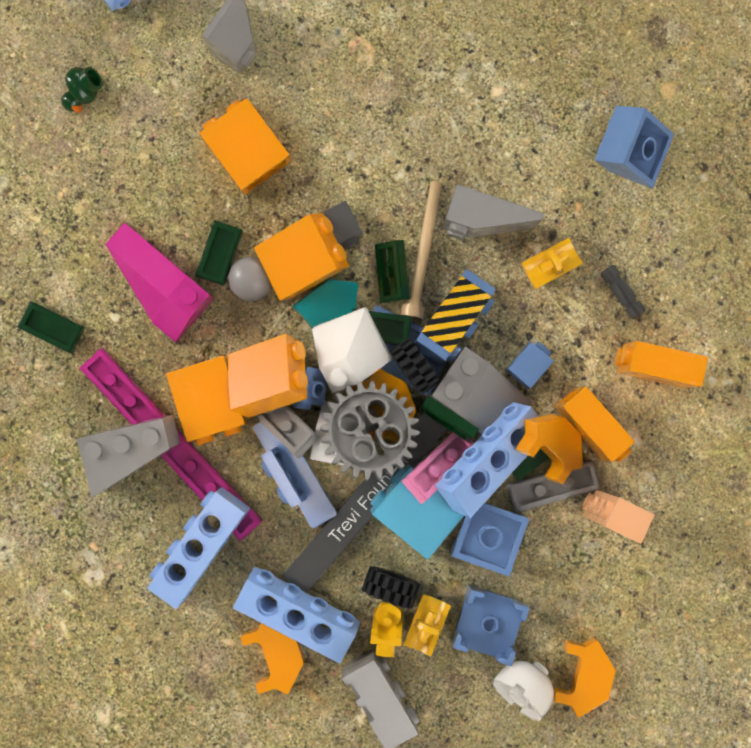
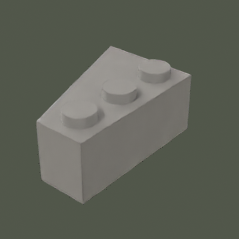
M168 415L78 438L77 443L91 497L106 491L180 444L174 416Z
M373 648L344 664L341 679L346 686L350 684L356 695L355 701L357 705L365 711L369 719L368 722L383 747L395 748L419 734L417 724L420 723V719L413 706L407 708L402 697L406 696L400 682L397 679L392 681L387 671L391 667L386 657L377 656L376 650Z

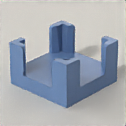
M484 503L471 518L464 516L458 537L453 541L450 554L452 557L510 577L529 519L521 514L509 512Z
M468 584L451 640L453 648L468 652V649L495 657L499 663L512 666L516 654L514 643L521 620L523 622L526 621L529 606L523 601Z

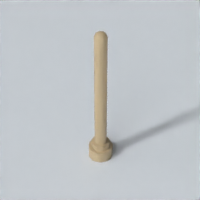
M438 180L430 183L410 299L402 304L400 315L411 316L413 320H423L425 307H423L421 296L442 187L441 182Z

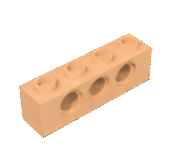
M595 490L593 494L589 493L582 505V509L585 510L582 515L583 517L640 544L655 514L620 497L599 490Z

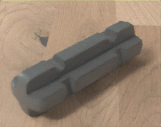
M611 265L601 272V277L606 284L610 283L611 286L609 288L621 305L626 306L627 309L625 311L630 318L635 319L646 311L640 300L637 301L635 299L637 296L624 277L620 278L619 275L621 273L617 267Z

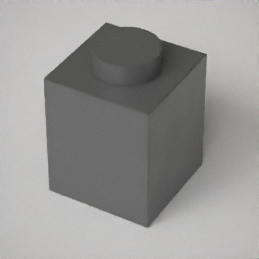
M346 201L322 212L331 221L333 234L345 251L360 243L358 239L362 237V231Z

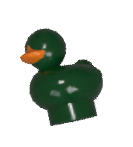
M81 67L71 68L65 75V82L69 91L62 95L61 104L67 111L81 113V104L92 103L97 97L98 90L103 86L100 74L92 67L85 69Z

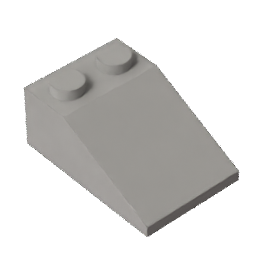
M457 184L442 229L447 230L448 236L463 240L464 236L474 238L532 230L542 221L544 213Z
M466 346L461 349L454 361L450 363L440 378V382L435 385L429 394L430 397L479 428L476 434L479 438L482 436L483 431L491 426L502 414V411L511 405L512 402L527 406L531 404V401L497 369Z

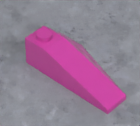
M125 222L105 244L152 323L177 343L213 301L214 297Z

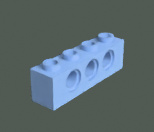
M512 402L511 405L502 411V414L496 421L483 431L482 436L464 451L463 456L453 467L443 474L435 487L453 511L471 518L528 456L521 454L516 450V447L525 434V420L538 417L531 406Z
M223 487L215 493L210 491L200 504L204 509L198 517L193 515L183 528L186 534L182 540L175 539L166 551L169 555L167 561L164 564L159 562L149 575L153 580L147 589L175 610L185 601L251 509ZM209 515L219 519V529L212 528L209 525ZM191 540H198L203 546V552L194 551L191 546ZM175 564H180L185 568V576H180L175 572Z
M257 567L253 568L233 606V609L339 664L354 640L361 622L351 613L340 611L329 605L324 599L313 597L302 591L297 585L286 583L275 577L270 571ZM267 596L273 597L276 601L270 600ZM294 610L300 611L303 615L297 614ZM320 624H325V625H327L329 628H324V627L321 626Z

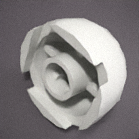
M514 661L512 666L506 665L493 680V686L511 706L515 702L522 707L520 712L533 720L540 721L549 710L554 698L552 682L547 677L549 672L542 664L536 661L533 664L527 661Z

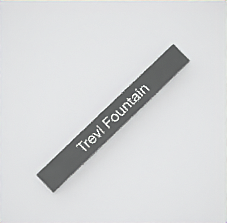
M422 413L417 418L418 423L411 426V429L420 431L418 436L410 439L418 445L415 449L407 448L412 454L410 460L401 457L404 463L403 469L407 464L415 468L448 429ZM393 465L394 472L398 469L395 465ZM383 470L382 479L378 480L375 473H371L369 480H364L337 511V515L328 521L282 576L307 593L373 517L370 511L373 505L370 502L380 490L385 492L392 484L389 480L391 476Z

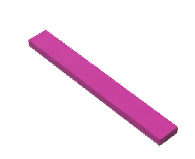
M100 348L80 367V370L131 424L166 416L103 348ZM177 428L180 444L161 455L170 467L202 501L210 491L215 493L223 487L248 505L193 444L186 441V437ZM251 508L233 534L241 542L263 520Z

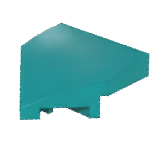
M328 279L323 283H319L314 290L296 302L292 307L297 313H300L310 328L313 329L314 326L352 312V309H356L358 283Z

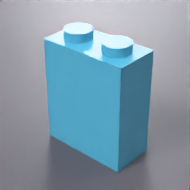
M407 464L404 469L398 468L389 480L392 484L385 492L380 490L370 502L373 507L370 511L374 517L428 560L464 515L453 511L438 490L427 501L420 504L401 482L414 469Z

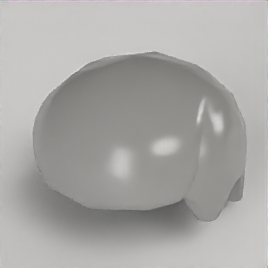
M240 258L231 266L227 276L229 288L238 298L247 302L261 301L270 293L272 284L259 258Z

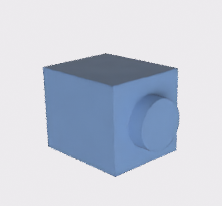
M529 342L508 365L505 371L526 389H530L554 361L549 357L551 352L540 342L536 344Z

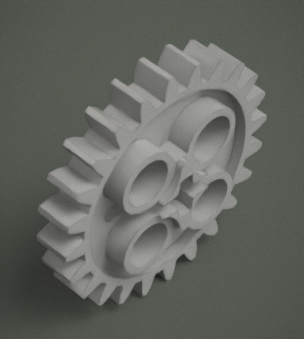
M374 381L370 382L368 389H364L363 384L358 382L357 391L355 392L349 385L346 386V397L338 392L336 393L335 397L338 404L328 402L327 407L332 411V414L323 413L322 418L329 422V424L320 426V431L326 432L328 435L321 438L320 441L324 444L330 443V447L325 450V455L335 454L332 465H336L339 462L344 464L341 473H345L351 468L353 469V479L358 476L359 472H364L365 481L369 480L371 473H375L376 478L381 480L383 470L389 476H392L394 474L393 465L399 469L404 467L401 457L408 460L412 458V454L407 448L415 449L418 445L410 440L420 433V431L411 429V426L418 423V419L409 418L414 407L404 408L403 405L407 397L405 396L397 400L395 398L398 391L396 388L388 394L386 393L385 383H383L380 390H376ZM372 404H378L383 408L384 415L379 418L373 417L369 414L368 407ZM356 407L361 408L368 427H375L377 429L374 433V438L383 450V455L378 454L371 435H364L362 433L365 429V423L356 412ZM351 417L356 421L357 428L354 431H346L341 426V420ZM388 430L395 432L398 442L394 445L386 444L382 438L383 432ZM359 444L367 445L371 450V456L366 459L359 458L355 454V447Z

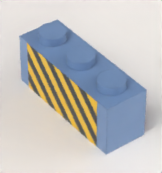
M466 269L416 339L415 346H417L421 353L441 367L446 360L453 362L462 349L458 343L463 336L469 339L479 324L475 322L480 312L486 315L494 304L495 300L491 296L496 289Z

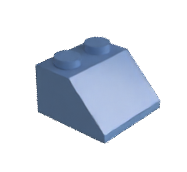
M616 106L609 120L602 143L598 148L595 161L613 174L653 188L674 133L646 108Z

